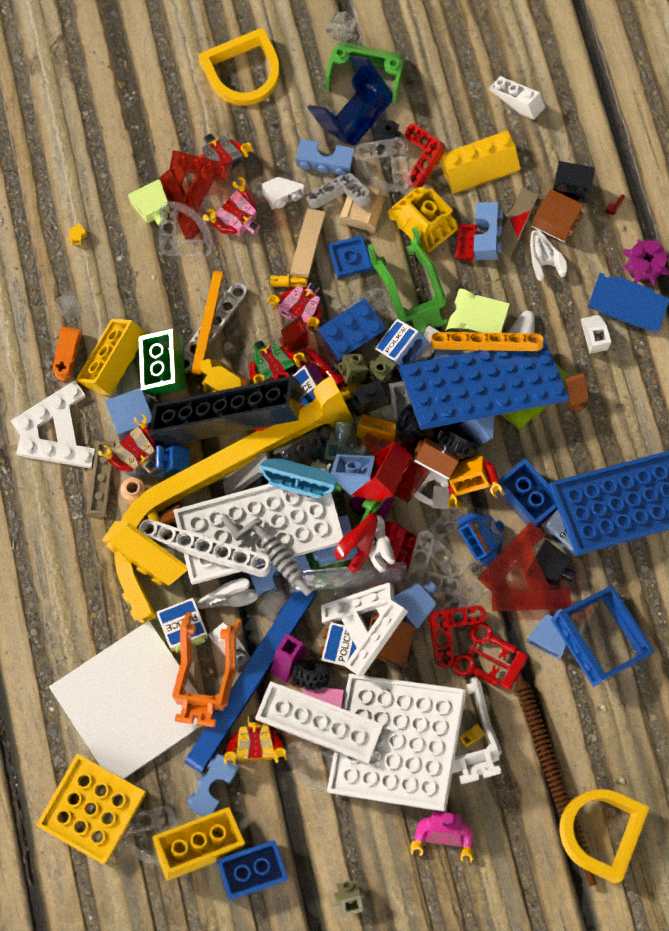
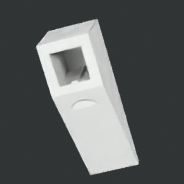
M501 76L489 88L490 91L518 113L533 120L545 109L540 92Z

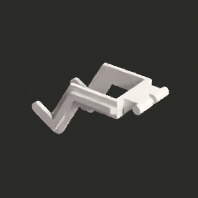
M477 677L470 679L471 683L466 684L468 694L474 693L481 726L489 745L484 750L462 756L455 755L452 773L462 772V776H459L461 784L479 780L478 775L481 774L483 778L501 774L500 767H494L493 762L499 761L502 751L491 726L481 682Z

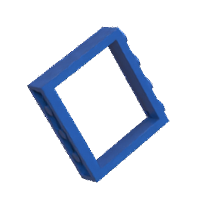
M612 585L558 612L551 619L593 688L647 659L655 652L641 631L640 626L632 617L630 610L625 606L619 593L616 592ZM601 600L604 601L638 656L606 673L570 618V616Z

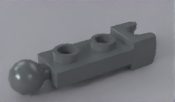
M326 426L313 429L285 446L277 448L273 453L274 455L281 454L284 460L298 463L321 448V441L328 440L331 436V431Z

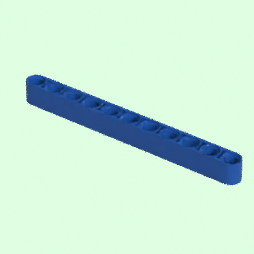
M298 586L296 587L232 686L228 705L223 711L217 710L214 714L213 719H216L215 728L206 726L184 762L186 765L201 774L205 771L210 760L214 757L272 667L276 650L286 634L290 636L293 634L318 594L317 591L309 587L312 592L305 596Z

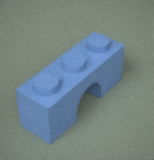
M300 139L296 166L305 170H318L321 173L331 172L338 176L351 173L354 148L336 145L335 152L331 156L325 157L318 152L319 142Z
M498 202L476 203L475 220L477 228H486L488 231L481 235H474L475 259L498 260V252H501L499 236H502V225H499V220H503V210L499 209Z
M307 554L294 557L300 567L299 570H302L304 574L303 580L315 575ZM272 563L270 564L271 571L267 576L259 577L250 574L256 592L261 598L279 590L276 579L280 572ZM263 565L256 568L263 569L265 566Z
M220 754L216 758L212 757L207 766L209 768L206 776H201L197 784L199 786L196 794L192 793L187 802L189 810L201 817L216 812L220 805V802L210 795L212 785L217 782H224L231 786L240 769L238 764L233 766L231 760L227 761L226 765H224V757Z

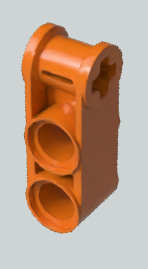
M61 327L53 363V370L59 381H67L72 376L78 346L82 337L81 329Z

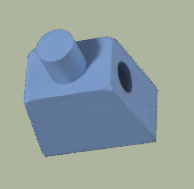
M431 581L423 588L419 583H414L394 596L395 603L408 611L404 618L416 629L421 626L435 607L436 602L431 596L438 588Z
M557 609L555 615H556L558 612L562 611V610H561V609ZM546 614L530 634L526 643L560 660L566 643L551 621L553 617Z

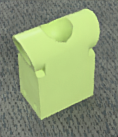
M465 289L458 290L454 302L456 310L450 316L445 332L503 333L509 313V303L478 295L475 296Z

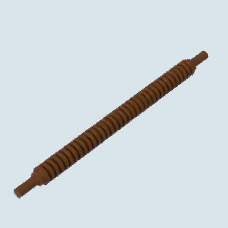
M520 672L516 679L515 692L518 693V698L522 697L518 699L519 702H523L520 706L525 707L522 709V712H527L524 714V717H528L525 719L526 722H530L527 726L532 727L529 729L530 732H534L531 734V737H535L532 740L537 742L534 744L535 747H539L536 751L541 752L538 754V757L543 756L540 762L545 761L541 765L542 767H547L543 771L548 772L545 776L550 777L547 779V782H552L548 785L549 787H554L550 790L551 792H556L552 796L553 798L557 797L554 799V802H559L556 804V807H561L558 809V813L564 812V809L571 800H567L570 798V795H565L568 793V790H563L566 788V784L561 785L564 783V779L559 780L563 776L562 774L558 775V773H561L560 769L556 770L559 768V765H554L557 763V759L552 760L556 756L555 754L551 755L554 752L553 749L549 750L552 745L548 744L550 740L546 739L548 734H544L547 732L546 729H542L545 726L541 724L543 720L539 719L541 715L537 714L539 709H536L538 706L534 704L536 703L535 699H532L534 695L531 694L532 690L529 689L531 687L527 684V681H524ZM576 820L573 823L574 836L580 848L585 852L589 848L588 846L583 847L587 843L586 841H581L585 837L584 835L580 836L583 832L582 830L578 831L581 826H576L579 823ZM583 868L589 887L597 885L593 873Z

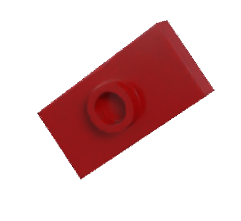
M459 223L455 260L474 261V235L477 233V225Z

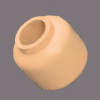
M131 477L122 483L120 491L124 501L132 504L136 498L146 491L142 480Z

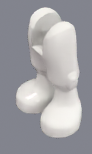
M376 515L378 525L368 556L374 567L379 572H384L387 566L383 558L389 564H393L395 557L390 539L385 534L384 519Z

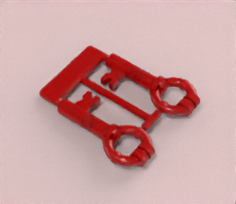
M487 623L472 624L468 632L475 643H473L468 652L469 655H455L452 664L454 672L458 676L473 674L494 686L499 685L507 690H511L528 659V655L517 650L516 646L496 637L493 634L492 628ZM479 627L487 629L488 633L485 639H479L475 636ZM491 642L503 648L498 658L501 659L503 657L504 661L509 652L513 654L516 652V656L511 665L508 666L475 649L476 643L485 644ZM475 652L508 669L503 680L499 682L500 679L496 678V673H499L500 668L495 669L496 666L493 665L492 671L489 674L483 672L476 667L470 655ZM462 659L470 662V666L465 672L457 668Z

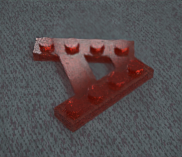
M173 150L170 168L158 179L161 181L166 198L185 239L192 240L202 231V227L196 217L198 209L214 180L229 182L232 164ZM187 173L196 175L188 192L185 193L182 182Z
M532 521L515 536L477 577L491 591L492 611L566 609L571 606V589H550L532 548L545 536V533ZM517 564H519L530 589H510L505 577Z

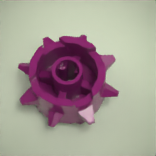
M638 239L637 244L632 249H624L623 253L628 257V261L622 269L627 270L630 276L634 277V283L641 281L642 283L652 282L653 285H656V280L661 274L669 275V270L665 266L667 259H669V254H666L659 241H641Z

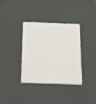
M434 486V505L432 508L451 510V507L447 504V500L451 497L448 487Z

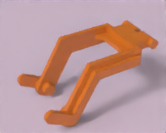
M187 612L180 624L181 663L172 694L176 704L182 705L181 714H176L175 722L193 724L196 718L197 725L215 728L216 719H213L214 711H223L228 705L236 672V637L241 629L242 619H237L234 626L228 625L226 629H221L220 638L225 639L226 669L220 693L215 696L188 693L185 690L192 663L191 634L194 635L196 625L191 624L192 612Z

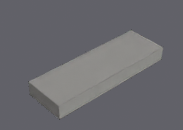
M265 451L224 480L225 496L240 492L263 476V473H260L259 465L264 460L271 459L270 454Z

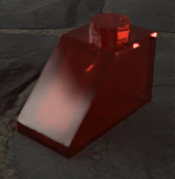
M302 316L297 317L281 330V337L279 338L281 347L293 352L309 346L308 330Z

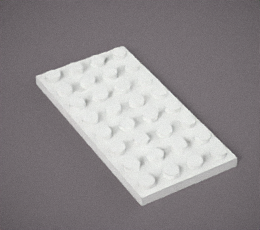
M266 484L173 510L177 528L250 550L267 558L269 555H266L265 548H262L260 545L262 539L255 530L236 541L221 518L227 514L239 531L252 520L260 518L262 520L261 527L268 535H274L276 540H279L282 543L281 545H284L292 553V557L336 546L343 538L331 493L322 498H314ZM184 540L182 545H189L191 543V540ZM202 546L201 551H207L210 548V546ZM228 551L220 552L219 557H226ZM184 553L192 585L241 572L240 570ZM240 557L238 563H244L247 557ZM260 562L256 567L266 565V563Z

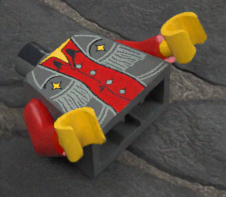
M208 134L203 138L206 145L202 148L203 154L200 156V169L205 179L208 178L207 175L211 174L215 180L244 164L242 154L248 157V152H254L250 143L241 144L232 139H227L225 136L215 139L213 134Z

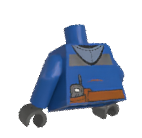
M469 513L457 518L455 522L450 520L445 523L444 526L448 524L453 526L452 530L447 531L448 534L453 533L456 527L460 526L458 529L475 560H480L478 563H471L468 566V569L474 565L477 567V571L473 575L479 574L482 566L486 567L498 557L501 549L500 543L504 540L502 531L505 529L502 521L498 520L495 522L492 516L484 517L482 514Z

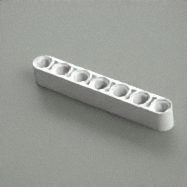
M145 520L140 525V531L160 546L259 577L267 576L271 571L268 558L262 554L153 520ZM154 528L153 533L146 534L147 529ZM166 534H173L171 539L164 540ZM184 540H191V543L189 545H182ZM209 545L210 548L207 551H201L202 546ZM228 551L226 557H219L220 552ZM240 557H247L244 563H238ZM260 562L266 563L263 569H257V564Z

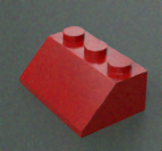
M394 441L373 455L375 456V462L371 478L354 492L353 496L381 501L395 494V488L402 481V474L408 469V463L412 457L397 441Z

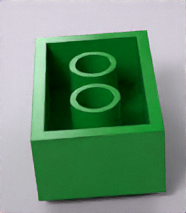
M173 329L140 336L141 390L153 397L186 389L183 336Z

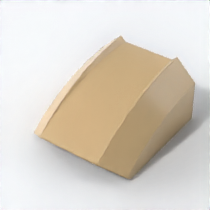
M366 187L370 191L372 201L368 205L358 206L347 196L340 215V224L375 233L385 198L380 190Z

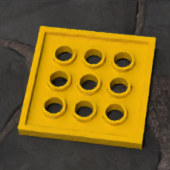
M76 754L36 826L103 865H107L147 792L85 757ZM83 776H88L90 779L89 784L82 787L80 779ZM104 785L107 791L104 796L100 797L97 795V789L99 786ZM73 794L79 795V802L76 805H71L70 797ZM117 795H122L124 798L120 806H115L114 798ZM94 803L96 811L94 814L89 815L87 813V806ZM63 812L69 814V819L66 823H61L59 820ZM107 813L113 815V821L110 824H105L103 820ZM82 821L85 822V831L78 833L76 830L77 824ZM101 831L103 839L96 843L93 836L96 832Z

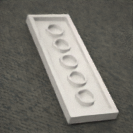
M271 681L255 717L257 721L368 764L383 728V724Z

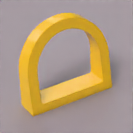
M264 27L198 54L200 66L212 89L221 99L231 104L246 106L259 103L269 97L278 84L280 76L279 61ZM260 46L271 66L270 75L265 84L255 91L246 93L236 92L227 88L219 80L213 65Z
M604 789L588 791L575 797L564 809L560 821V837L565 851L577 865L613 884L622 882L650 807L620 793ZM589 801H603L630 814L629 822L612 867L587 855L575 839L573 831L574 818L578 810Z

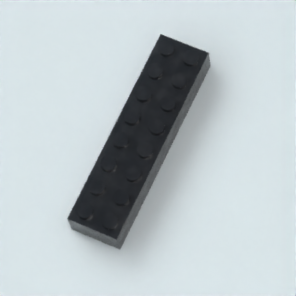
M288 376L154 404L148 434L157 446L165 447L299 420L302 388L294 376Z

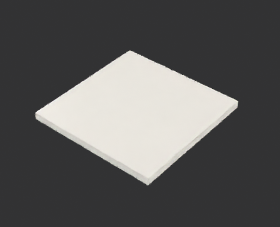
M147 621L49 686L99 765L122 779H126L202 727L197 725L196 718L193 724L175 722L176 714H181L182 705L176 704L172 697L180 666L150 621ZM187 678L186 692L198 694Z
M349 674L343 709L383 724V728L369 764L334 751L327 793L446 812L466 690L371 676H363L361 678L356 674Z

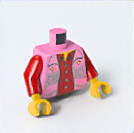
M239 177L241 185L238 186L236 181H233V187L240 191L236 190L217 212L213 209L207 210L211 217L203 215V219L211 221V224L222 234L241 236L248 230L254 235L260 228V225L254 222L257 218V207L248 188L244 187L246 184L245 179Z
M310 283L307 289L297 286L295 289H290L277 296L270 295L266 303L274 304L272 307L274 310L278 306L280 315L307 330H310L311 326L315 327L314 331H317L318 325L323 320V306L320 304V298L316 296L320 288L314 283Z

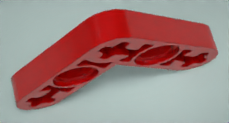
M411 124L405 130V137L424 150L407 178L408 184L416 188L424 186L443 156L446 147L443 142L421 127ZM414 131L419 134L417 137L413 135ZM428 137L427 143L423 145V139ZM429 160V165L424 168V163Z
M472 605L438 610L430 615L429 622L433 655L437 666L448 668L454 662L450 628L483 622L486 618V610L482 606ZM476 610L481 613L477 618L468 617L467 613H475ZM457 611L461 612L463 616L462 620L458 623L453 619V615ZM438 615L443 617V621H440V626L445 628V631H436V628L440 629L439 623L435 622ZM440 634L446 636V642L443 645H439L437 642V637ZM438 648L448 649L443 650L444 656H448V660L445 661V664L444 662L440 661V658L443 657V651H438Z

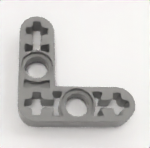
M351 173L340 175L309 193L306 197L309 207L314 209L321 207L343 193L358 206L368 205L372 201L370 191Z

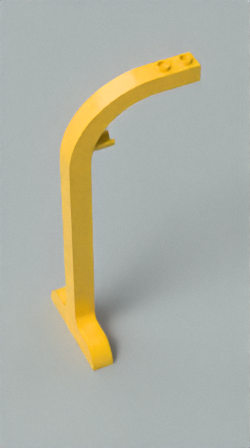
M332 376L326 378L315 387L313 391L315 399L302 407L299 413V420L273 425L263 431H256L151 487L136 498L125 512L121 522H129L138 530H140V525L145 520L160 522L161 519L158 512L244 467L265 451L270 453L323 424L329 423L332 428L337 429L354 423ZM116 552L114 553L115 566L124 593H122L123 598L127 604L130 603L132 607L130 612L134 620L144 624L157 616L141 585L136 565L133 563L128 564L121 559L122 555Z

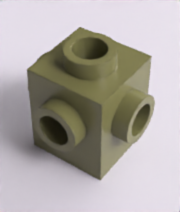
M381 353L376 360L372 359L368 363L367 379L370 382L380 380L382 386L384 383L388 384L394 376L396 364Z
M346 354L339 363V372L345 379L346 384L364 383L368 367L362 354Z
M357 879L338 883V892L334 893L336 905H341L343 916L363 912L361 900H364L365 896L363 887H358Z

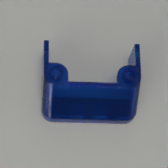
M357 56L349 57V60L357 70L352 78V87L356 93L335 116L325 107L308 105L307 107L324 130L343 143L352 146L361 140L391 104L393 96L370 59Z

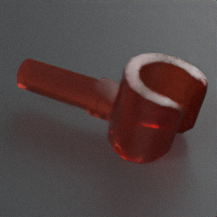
M622 194L615 204L609 202L605 213L615 215L620 203L626 196Z

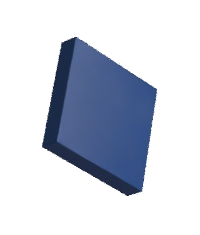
M363 235L327 244L337 279L373 271Z

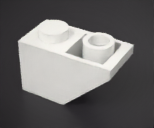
M276 177L262 184V192L272 210L282 208L286 203L297 201L305 195L303 184L281 177Z
M599 315L581 318L589 353L607 351L611 340L607 325Z
M222 623L210 632L208 636L225 657V639L220 638L221 629H226L227 625ZM236 637L237 671L251 657Z

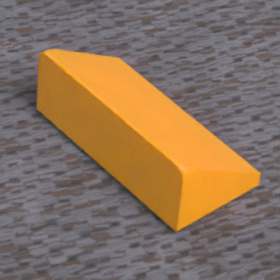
M362 414L356 436L390 445L394 442L396 436V423Z

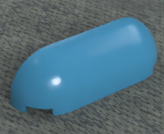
M267 459L259 465L260 473H263L264 477L268 480V484L314 498H322L331 493L337 481L336 478H331V473L284 459Z

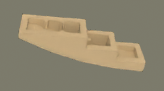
M307 208L290 274L309 277L325 218L324 211Z

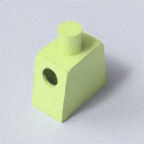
M159 179L128 194L131 205L146 223L155 220L158 226H163L168 222L165 215L170 212Z

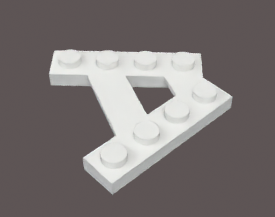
M75 380L11 420V423L20 435L16 452L17 456L92 469L95 449L77 446L70 407L86 397ZM54 418L58 442L39 439L38 427Z
M390 582L321 605L323 624L329 625L331 622L343 621L357 649L345 667L361 678L408 612L395 603L394 587ZM377 609L380 616L371 629L368 630L360 614Z

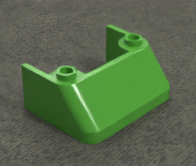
M348 42L337 44L332 50L326 72V91L330 89L335 65L349 62L384 69L388 74L396 75L392 96V104H396L405 66V57L398 52Z

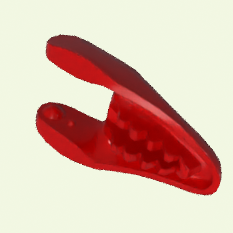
M374 513L369 514L356 528L345 534L336 546L334 554L339 561L345 559L354 547L360 550L349 565L351 572H357L370 553L378 525V518Z

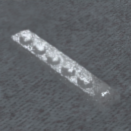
M405 562L385 563L387 569L384 572H379L374 565H363L355 573L351 572L349 567L302 571L304 574L302 579L312 591L381 585L389 582L391 584L406 582L407 565ZM289 582L290 593L302 592L297 584Z

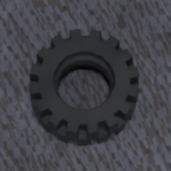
M303 660V662L298 661L294 664L292 681L296 685L308 689H320L328 684L329 668L324 663Z

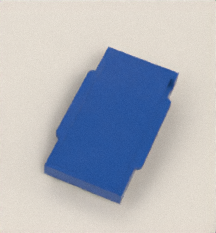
M599 273L587 308L636 327L658 333L669 298L655 293L651 288L624 278H614L611 276L608 278L604 276L605 274Z

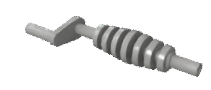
M227 514L221 518L236 541L255 530L262 539L260 545L262 548H265L264 551L266 555H269L268 558L272 565L280 573H283V576L291 584H297L305 596L312 592L302 579L304 574L302 570H299L300 567L296 563L295 558L292 557V553L284 545H281L282 543L276 540L274 535H268L261 527L262 520L260 518L252 520L240 531Z

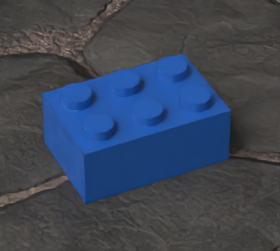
M366 298L319 327L317 333L338 363L344 355L352 354L384 333L386 328Z
M526 458L499 479L498 484L504 489L505 495L503 496L500 490L497 492L532 531L558 509L549 484Z
M275 840L216 860L230 902L289 882Z

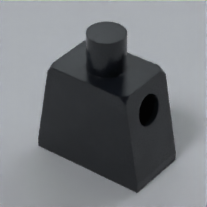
M380 380L355 388L349 400L356 417L390 405Z
M545 539L526 575L552 585H557L560 577L571 583L576 572L566 567L570 557Z

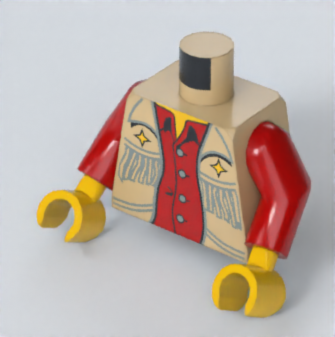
M141 414L143 421L140 423L134 418V422L141 426L140 428L137 426L112 449L109 446L103 445L107 449L105 455L103 452L98 451V454L101 457H107V461L117 470L138 473L144 468L149 474L156 470L155 463L152 460L156 457L155 450L157 444L148 434L150 426L146 424L147 418L143 414Z

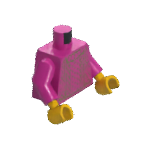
M432 812L429 817L419 821L414 837L415 841L411 843L412 855L414 850L419 849V856H422V842L424 841L463 846L461 861L463 862L464 856L467 855L470 857V862H472L474 853L471 848L472 828L466 822H463L461 815L449 812Z

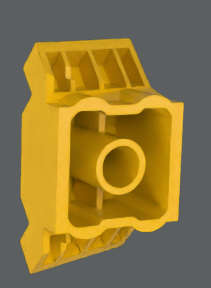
M416 187L388 210L390 220H395L398 229L404 231L411 240L414 239L412 228L417 227L421 246L426 253H430L458 230L456 220L451 216L453 209L432 188Z
M206 359L199 361L201 371L207 375L202 382L205 393L251 384L250 379L243 378L232 371V367L222 366L221 360Z

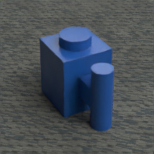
M175 444L164 450L163 454V446H156L155 469L163 470L164 463L163 473L175 475L189 468L190 449Z

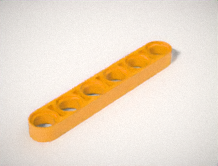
M214 270L192 365V374L202 375L199 361L205 360L223 281L224 272Z
M436 332L431 335V347L437 350L539 351L543 348L544 338L536 333Z

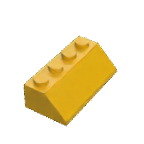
M508 130L446 152L441 157L439 163L453 195L520 171L516 147Z
M111 319L75 381L100 395L111 396L116 391L120 379L126 374V369L130 362L135 358V354L139 349V337L147 335V332L132 320Z
M115 521L102 539L107 544V549L114 553H120L122 560L128 564H135L137 571L143 575H150L152 577L151 581L159 586L171 585L188 570L187 565L129 522Z
M229 807L153 836L158 860L167 881L215 863L217 859L241 852L245 845Z

